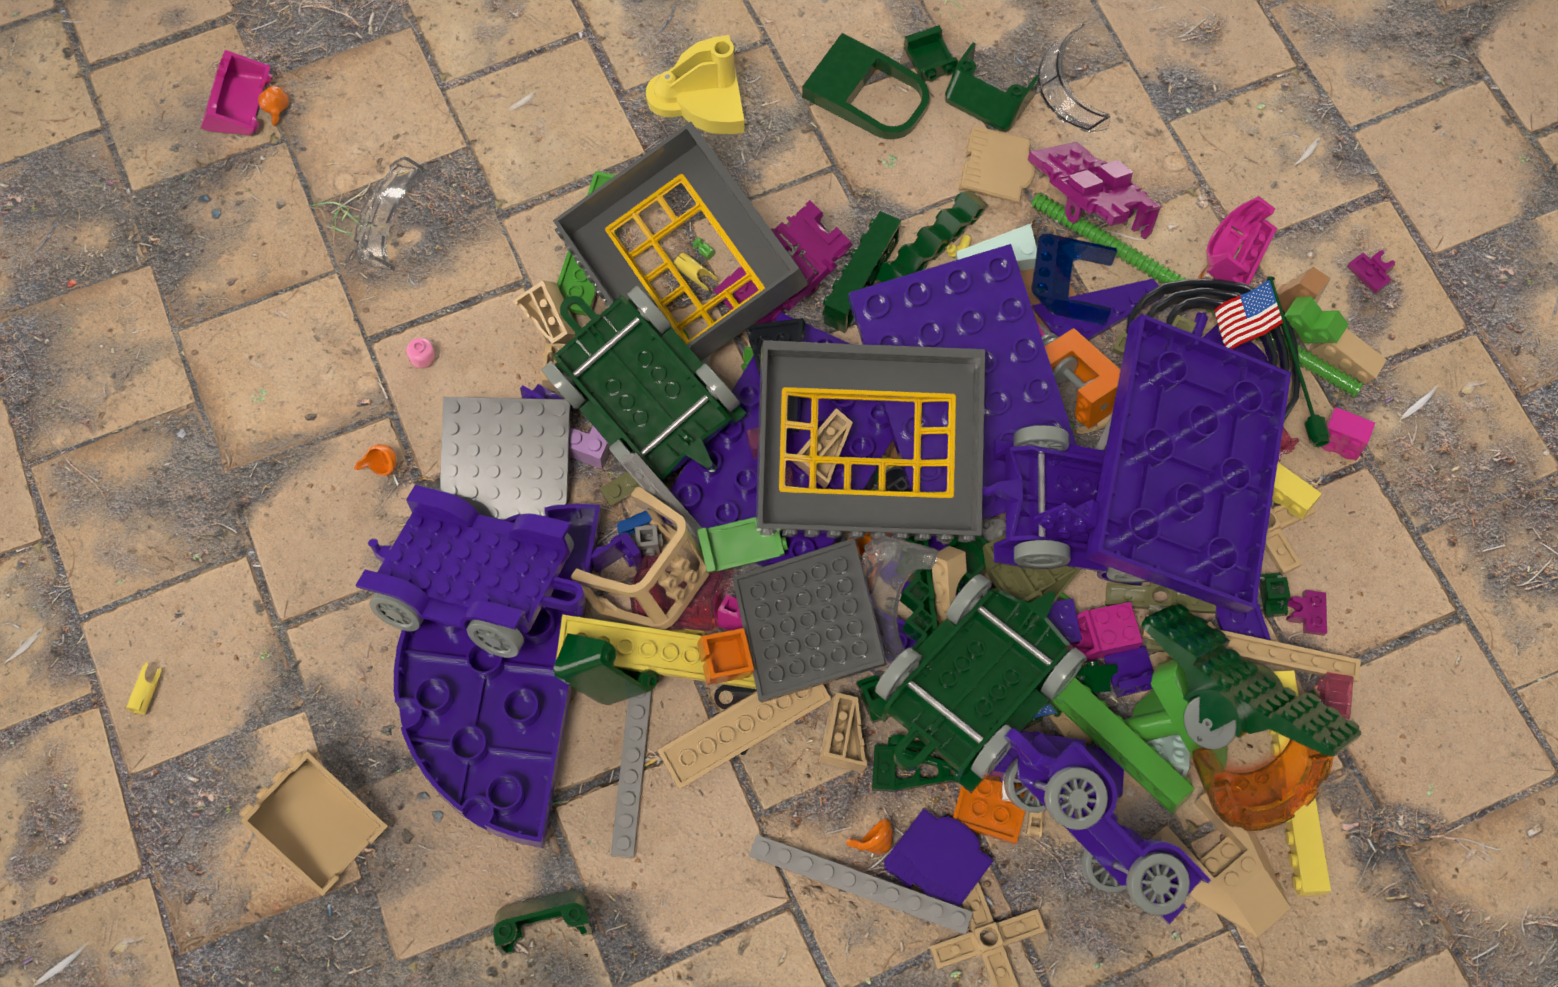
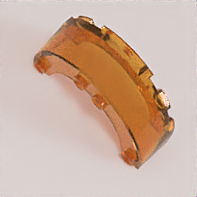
M1291 739L1282 753L1271 763L1248 773H1235L1224 769L1219 764L1212 749L1200 748L1192 751L1195 769L1212 809L1224 823L1233 828L1234 826L1243 828L1245 831L1270 829L1294 818L1295 815L1293 813L1303 805L1308 806L1319 794L1317 789L1323 780L1327 781L1333 764V756L1321 754Z

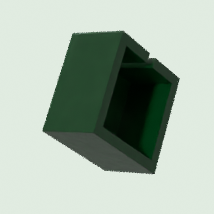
M982 536L975 538V541L958 542V538H954L946 546L965 551L967 572L962 576L964 586L974 576L978 574L984 576L986 573L983 546L989 542Z

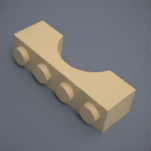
M951 546L931 555L937 627L947 619L946 613L956 597L958 583L967 572L965 551Z

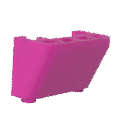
M224 50L215 74L200 129L210 132L250 136L252 132L256 133L259 122L256 121L258 97L262 93L264 85H269L272 76V74H269L270 66Z

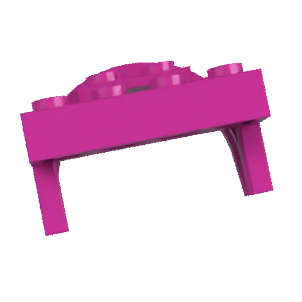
M1257 196L1238 206L1227 215L1216 228L1208 242L1207 264L1209 268L1207 272L1216 279L1249 285L1277 230L1274 225L1265 219L1274 213L1275 208ZM1232 227H1235L1238 231H1241L1244 236L1239 234ZM1244 241L1236 259H1234L1235 253L1237 252L1241 243Z

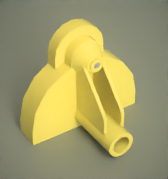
M717 36L697 42L682 53L673 68L651 79L646 87V101L649 108L655 114L662 117L682 116L688 122L691 121L696 128L709 133H745L744 116L734 64V46L730 41V36Z

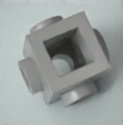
M1001 518L985 519L982 524L981 536L988 542L1001 536H1006V521Z
M643 525L635 527L636 536H632V540L640 550L641 556L653 557L655 554H660L659 546H663L662 533L658 534L657 526Z

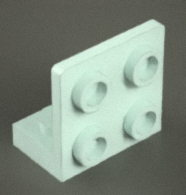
M1172 735L1145 742L1147 745L1154 747L1160 757L1170 762L1182 777H1186L1189 769L1190 753L1180 735Z

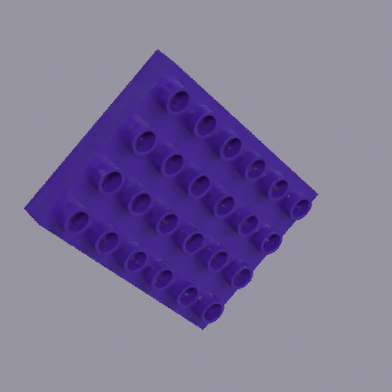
M1011 244L849 292L848 301L862 345L985 349L982 489L997 482L1006 481L1005 461L994 459V440L996 439L1013 443V435L1019 429L1030 426H1054L1066 430L1069 434V444L1077 445ZM881 401L898 458L912 460L914 453V402ZM949 402L922 403L921 427L948 426ZM948 434L921 435V460L947 459ZM901 466L909 492H912L913 467ZM947 466L920 467V492L947 491ZM982 493V520L1006 513L1005 499L995 494L986 497Z
M780 312L775 321L794 318ZM805 323L804 342L850 344ZM754 356L731 391L740 401V407L747 414L734 426L729 423L705 444L712 462L716 464V471L709 472L707 468L690 458L670 490L701 528L708 529L756 517L760 376ZM801 397L800 422L811 423V398ZM818 399L817 430L835 409H838L853 422L839 457L887 459L894 447V442L881 401ZM799 429L797 433L786 434V453L798 454L810 440L811 432ZM786 460L785 485L809 488V475L792 461ZM836 464L830 482L825 489L844 488L843 464ZM852 464L851 490H869L879 471L878 465ZM816 482L817 489H824ZM661 515L662 520H664V521H666V522H668V523H670V524H673L671 521H669L668 519H666L665 517H663V516ZM780 532L781 538L785 537L788 550H784L785 556L753 564L760 567L775 564L837 544L842 536L840 538H828L826 533H820L818 537H805V533H797L796 536H782V532Z
M1144 314L1130 322L1096 502L1099 503L1097 525L1090 529L1085 559L1238 614H1244L1256 609L1291 372Z

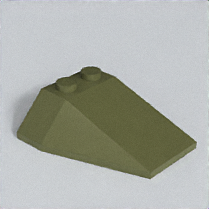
M1001 536L983 546L986 572L995 587L1028 603L1050 591L1056 595L1055 602L1081 570L1080 568L1067 566L1051 569H1033L994 563V543L1005 539L1006 536Z

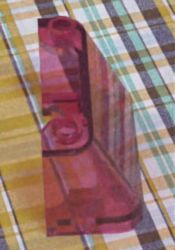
M644 555L631 585L639 583L646 576L658 557ZM727 569L708 575L688 606L671 627L699 631H712L715 628L718 619V609L721 605L726 585ZM658 581L649 590V593L666 615L675 603V600L667 597L665 588L660 586ZM682 581L678 586L685 589L687 583ZM630 597L632 613L649 617L636 598Z

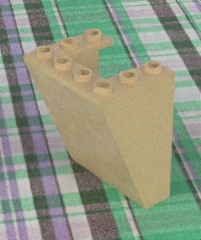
M297 752L288 761L290 767L285 772L281 769L272 778L274 783L269 788L264 786L256 794L258 800L253 805L248 803L239 812L241 815L239 820L323 896L339 879L338 876L369 843H373L387 828V825L308 752Z

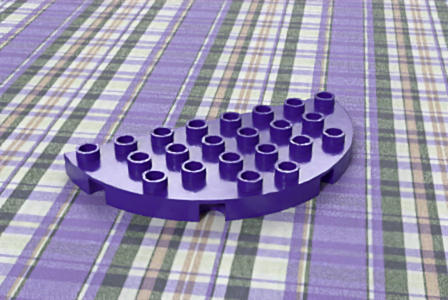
M565 504L544 507L545 517L570 522L571 524L567 533L574 542V548L558 577L573 581L571 576L576 568L592 574L593 564L590 555L597 548L602 519L600 505ZM519 514L508 517L504 521L514 523ZM554 589L550 597L572 601L575 599L576 594ZM586 597L582 606L573 611L549 607L541 608L530 631L522 635L524 644L515 657L506 658L491 654L480 648L470 639L467 629L427 619L423 620L418 630H401L394 663V698L400 712L403 726L401 727L402 735L415 762L442 799L459 814L478 827L519 844L539 848L545 847L572 692L571 686L557 679L554 675L562 615L584 618L588 600Z

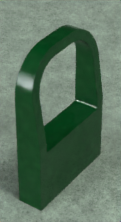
M841 33L803 84L802 98L877 137L899 139L910 134L925 115L929 104V90L925 81L912 70L889 56ZM875 70H880L913 87L919 93L921 102L909 120L904 124L898 126L882 124L851 105Z

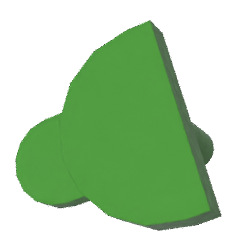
M1174 659L1158 663L1151 681V686L1154 690L1136 704L1131 718L1123 719L1125 724L1131 730L1138 732L1144 742L1179 734L1202 775L1225 771L1228 745L1214 750L1203 748L1189 737L1185 729L1184 712L1194 697L1188 701L1183 699L1184 696L1190 693L1187 688L1184 669Z

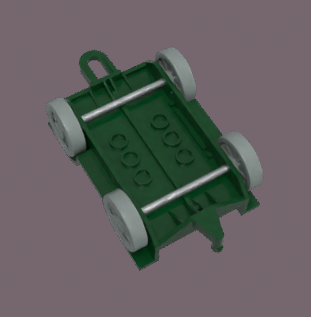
M635 286L627 293L630 299L627 300L623 295L620 296L600 315L596 314L582 298L578 296L567 297L560 306V313L563 319L575 331V337L553 355L557 363L550 361L542 368V372L575 409L579 408L608 442L610 451L618 461L625 455L637 453L664 485L669 483L667 478L689 458L707 468L709 472H715L717 469L716 464L712 462L705 444L729 423L734 426L747 414L740 407V401L706 363L703 364L671 328V323L638 286ZM573 304L579 305L591 319L583 328L578 325L568 312L569 307Z
M982 574L974 576L962 588L946 613L947 619L937 627L916 651L912 648H907L890 664L875 688V692L880 697L869 707V710L883 722L891 716L909 731L897 744L893 755L894 762L900 769L904 771L917 770L935 752L959 771L955 781L970 793L997 767L1012 746L1006 741L1004 735L1011 728L1021 733L1043 707H1047L1065 690L1081 670L1087 658L1084 653L1070 645L1047 618L1056 597L1054 592L1050 591L1028 603L999 590L997 587L990 590L991 581ZM917 737L926 746L914 759H906L903 751Z

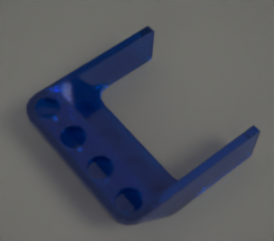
M1042 234L1037 242L1031 287L1033 295L1054 315L1105 325L1111 313L1110 307L1068 298L1072 263L1076 260H1084L1111 266L1117 254V248L1053 234Z

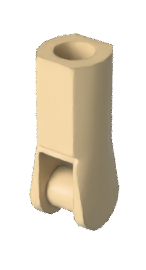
M1045 811L1029 812L1026 836L1031 834L1041 838ZM1032 821H1038L1039 827L1032 826Z

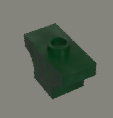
M1281 573L1261 574L1259 589L1265 618L1287 616L1288 600L1291 597L1287 577H1282Z
M1099 661L1086 662V666L1081 667V670L1075 677L1082 685L1088 686L1092 693L1110 692L1111 678L1114 674L1118 673L1117 664L1099 665Z
M877 674L856 682L872 724L881 721L880 718L869 710V707L880 697L875 692L877 683L880 680Z

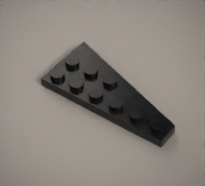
M803 318L753 324L746 329L759 376L763 341L804 342L805 321ZM788 395V421L800 422L801 397ZM787 428L786 434L797 433L799 429Z

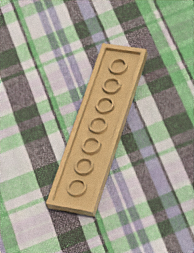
M823 684L763 703L759 701L756 691L658 748L657 752L677 788L681 789L828 702L831 698Z

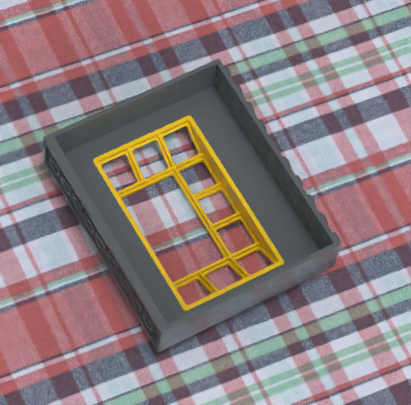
M691 121L553 220L557 226L554 229L555 232L564 241L568 251L575 257L574 260L583 269L585 276L594 285L595 291L604 300L607 308L622 295L627 300L630 299L627 293L635 286H638L671 323V328L700 361L809 285L794 260ZM682 183L696 202V205L680 217H676L663 199V195ZM658 201L672 222L653 235L640 218L639 213L653 202ZM700 211L703 212L746 272L745 276L704 305L697 299L658 243L660 239ZM633 218L646 235L647 240L631 252H628L614 231ZM653 246L664 263L645 276L634 261V258ZM667 269H670L679 282L680 287L661 299L650 284V281ZM749 281H753L759 291L738 304L732 294ZM685 292L697 310L677 323L666 305ZM727 298L734 308L713 322L707 312ZM702 316L709 326L689 340L683 332V328Z
M763 341L760 364L755 531H760V535L773 536L775 532H782V536H796L797 533H805V537H818L820 533H826L828 538H840L842 534H849V538L861 539L864 535H871V539H884L887 536H893V540H906L909 536H914L916 541H928L931 537H936V541L948 542L953 540V538H958V542L975 541V538L982 535L985 349ZM788 395L811 398V423L787 420ZM818 399L914 402L913 459L817 456ZM949 402L948 426L921 427L922 403ZM787 428L809 430L811 432L809 456L786 453ZM948 434V458L921 460V435ZM786 460L810 464L809 488L785 485ZM816 464H843L844 488L817 489ZM851 465H878V491L851 490ZM886 466L913 467V491H886ZM947 466L946 492H920V467Z

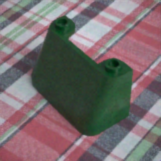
M567 633L554 665V675L557 679L604 705H612L652 691L660 676L655 671L649 669L643 672L617 669L613 666L616 659V649L606 640Z
M568 890L501 907L496 912L494 919L493 938L495 947L502 956L513 954L515 943L523 939L522 927L562 917L568 928H577L582 936L593 934L584 894L579 890Z

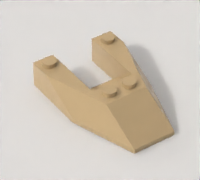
M1216 783L1195 802V805L1225 837L1201 860H1198L1168 826H1165L1151 839L1162 840L1179 847L1211 879L1209 883L1201 881L1191 891L1189 895L1194 900L1257 938L1291 907L1259 840L1234 802Z

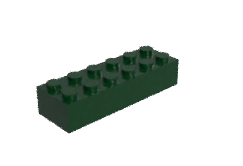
M879 211L876 217H872L868 232L862 234L859 247H855L851 253L850 258L852 259L843 266L842 276L834 281L833 291L824 298L823 305L825 307L822 312L824 324L846 333L854 319L848 301L849 292L874 285L879 274V267L888 261L899 242L902 220L882 211Z

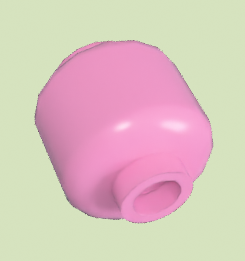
M416 338L407 345V356L413 366L425 368L433 363L435 353L432 344L427 339Z

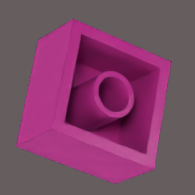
M1335 407L1326 421L1331 435L1329 438L1330 443L1323 446L1322 449L1340 454L1345 459L1356 461L1370 440L1375 422Z
M1131 602L1090 610L1102 649L1099 658L1140 648L1143 641Z

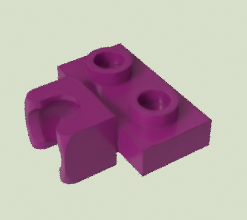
M1383 250L1377 252L1371 259L1363 252L1349 262L1347 266L1375 294L1391 282L1392 279L1387 274L1395 266L1394 260L1388 263L1381 260V256L1385 253Z
M1305 590L1302 592V597H1291L1288 600V607L1293 608L1295 612L1288 616L1286 621L1298 624L1303 622V633L1321 636L1327 634V601L1325 592Z

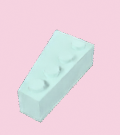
M1031 224L959 250L956 252L955 260L1011 244L1019 270L1023 271L1036 269L1039 255Z

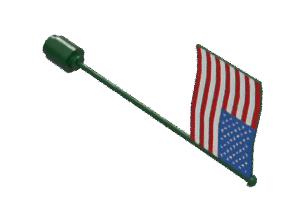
M1268 276L1267 281L1254 290L1230 299L1214 310L1221 338L1225 347L1234 350L1242 344L1266 335L1281 324L1283 325L1311 415L1304 423L1308 439L1313 444V447H1323L1330 443L1329 438L1331 437L1326 419L1314 413L1273 281L1275 278Z

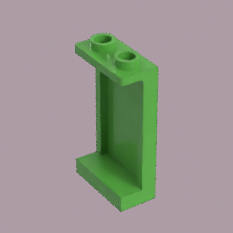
M756 517L697 530L706 570L709 574L785 556L784 550H788L785 537L781 538L780 532H775L773 536L760 535V531H755Z

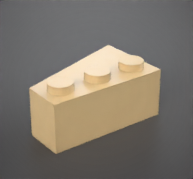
M1347 328L1337 343H1312L1307 351L1313 352L1312 355H1318L1319 359L1323 358L1324 362L1328 361L1329 365H1335L1334 368H1340L1341 372L1345 371L1347 375H1352V378H1357L1358 381H1362L1364 384L1376 379L1386 362L1384 357Z

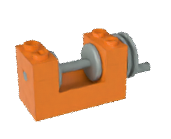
M1039 324L1045 333L1042 336V340L1056 383L1060 384L1068 379L1079 389L1075 398V417L1079 423H1083L1089 429L1113 413L1121 370L1076 329L1073 328L1058 337L1056 334L1050 333L1042 324Z

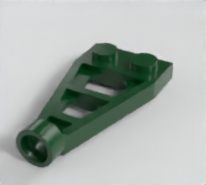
M874 745L872 791L898 792L949 782L958 783L955 779L959 771L948 762L933 757H928L923 764L937 767L938 775L936 777L922 778L919 767L915 770L913 777L898 779L895 775L896 764L893 758L896 746ZM907 749L903 751L904 757L909 760L914 759L919 754ZM950 770H953V776H950Z

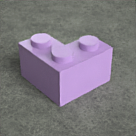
M592 426L589 434L570 428L569 457L602 469L610 453L608 442L594 426Z

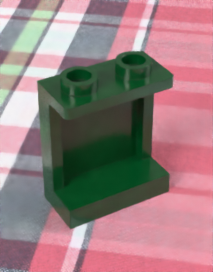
M940 25L905 36L904 50L916 73L925 82L952 74L958 63V59L956 57L952 58L942 39L943 30Z

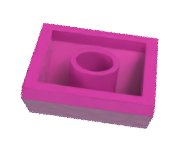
M1086 610L1077 615L1082 640L1081 642L1070 644L1087 656L1085 663L1097 661L1102 652L1090 610Z

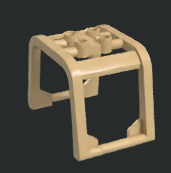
M637 487L631 494L638 507L648 512L652 518L650 525H656L658 534L662 533V538L670 541L646 576L639 583L628 585L576 568L571 578L582 586L585 597L602 618L634 626L665 630L678 620L707 579L709 573L706 570L702 549L691 535L684 517L643 488ZM660 515L677 525V531L665 524ZM680 548L700 561V567L697 572L689 568V560L678 555ZM671 562V567L674 570L668 574L665 572V569ZM657 581L660 586L665 588L667 597L675 600V603L666 615L649 593V590ZM682 581L687 583L685 589L678 586ZM590 588L627 597H635L649 617L619 609L607 599L596 596Z

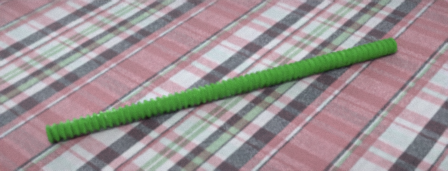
M1042 192L1035 196L1032 208H1037V211H1042V214H1047L1049 218L1053 217L1054 221L1058 220L1059 224L1063 223L1064 227L1068 226L1069 230L1073 229L1074 233L1078 232L1079 236L1083 235L1084 239H1089V242H1095L1094 245H1100L1101 249L1105 248L1106 252L1110 251L1111 255L1115 254L1116 258L1120 257L1121 261H1126V264H1132L1133 268L1137 267L1138 271L1142 270L1143 274L1147 273L1148 277L1152 276L1154 280H1158V283L1186 280V277H1180L1181 274H1175L1174 270L1170 271L1169 267L1165 268L1164 264L1160 265L1159 261L1155 262L1154 258H1148V255H1143L1142 251L1138 252L1137 248L1133 249L1132 245L1128 246L1127 242L1123 243L1121 239L1117 240L1115 235L1112 237L1111 233H1106L1105 229L1101 230V227H1095L1094 223L1090 224L1089 220L1085 221L1084 217H1081L1076 223H1071L1066 217L1064 205H1059L1057 201L1053 202L1052 198L1048 199V196H1043ZM1207 309V312L1211 311L1213 312L1212 315L1215 316L1214 310ZM1269 332L1270 335H1271V338H1272L1274 347H1275V349L1277 350V348H1276V346H1275V343H1274V340H1273V337H1272V334H1271V332ZM1301 345L1297 346L1301 368L1306 367V370H1311L1313 375L1316 373L1318 378L1322 377L1323 381H1329L1328 384L1331 385L1333 383L1335 388L1339 387L1340 391H1346L1345 394H1351L1352 398L1356 397L1363 386L1362 381L1358 382L1357 378H1351L1352 375H1346V372H1341L1340 368H1334L1335 365L1331 366L1328 361L1324 362L1323 358L1319 359L1318 355H1312L1313 352H1307V349H1302Z

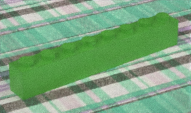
M1076 677L1052 701L1171 814L1191 797L1195 789L1192 783L1186 777H1182L1170 762L1160 757L1154 747L1147 745L1141 739L1138 732L1131 730L1119 715H1115L1108 709L1107 704L1095 697L1090 688L1082 685Z

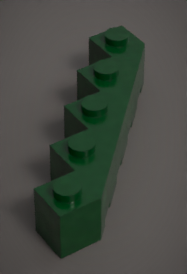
M971 191L960 192L956 196L955 204L952 208L940 210L936 215L937 220L933 225L922 227L918 231L917 239L914 243L902 245L898 250L899 255L895 260L884 262L879 267V274L876 278L882 283L925 270L929 260H936L946 250L945 247L950 241L954 243L964 234V229L967 225H973L978 221L988 204Z
M909 536L906 540H895L894 544L907 554L900 562L897 572L910 584L902 592L899 601L913 612L905 621L902 630L916 641L911 647L916 651L937 629V618L934 606L935 598L928 541H916L914 536Z

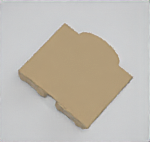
M978 126L972 127L971 132L968 134V145L965 150V157L971 154L970 161H965V164L962 165L959 190L966 189L1019 203L1021 190H1025L1030 185L1035 171V166L1027 160L1030 140Z

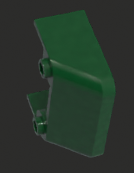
M972 42L956 65L945 91V101L1001 132H1007L1012 129L1036 95L1039 76L1035 75L1027 88L1014 84L1004 92L973 75L976 71V64L973 61L976 43Z

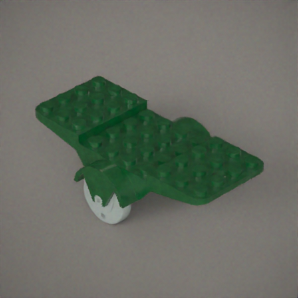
M1171 605L1143 619V629L1185 671L1187 688L1190 693L1184 696L1183 699L1186 701L1193 697L1194 699L1185 709L1184 726L1189 737L1199 746L1206 749H1220L1230 744L1236 737L1240 738L1247 733L1253 734L1272 730L1321 754L1336 756L1360 737L1361 731L1357 723L1340 716L1338 710L1330 706L1327 707L1314 694L1305 692L1299 697L1296 696L1295 691L1288 687H1283L1280 679L1270 669L1245 661L1239 657L1238 652L1226 648L1231 640L1226 638L1222 631L1207 625L1203 618L1188 612V608L1184 605Z

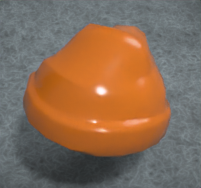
M277 86L268 87L258 97L259 107L271 114L273 126L279 122L280 113L289 105L288 95Z
M377 444L372 446L366 455L356 462L354 469L360 470L367 466L374 473L387 476L395 470L397 457L390 446Z
M887 818L882 819L861 840L848 838L846 844L860 851L866 850L877 855L888 852L892 846L893 838L891 821Z

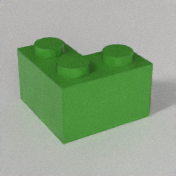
M1296 297L1284 315L1301 340L1308 344L1337 343L1349 325L1339 310L1322 311L1313 297Z

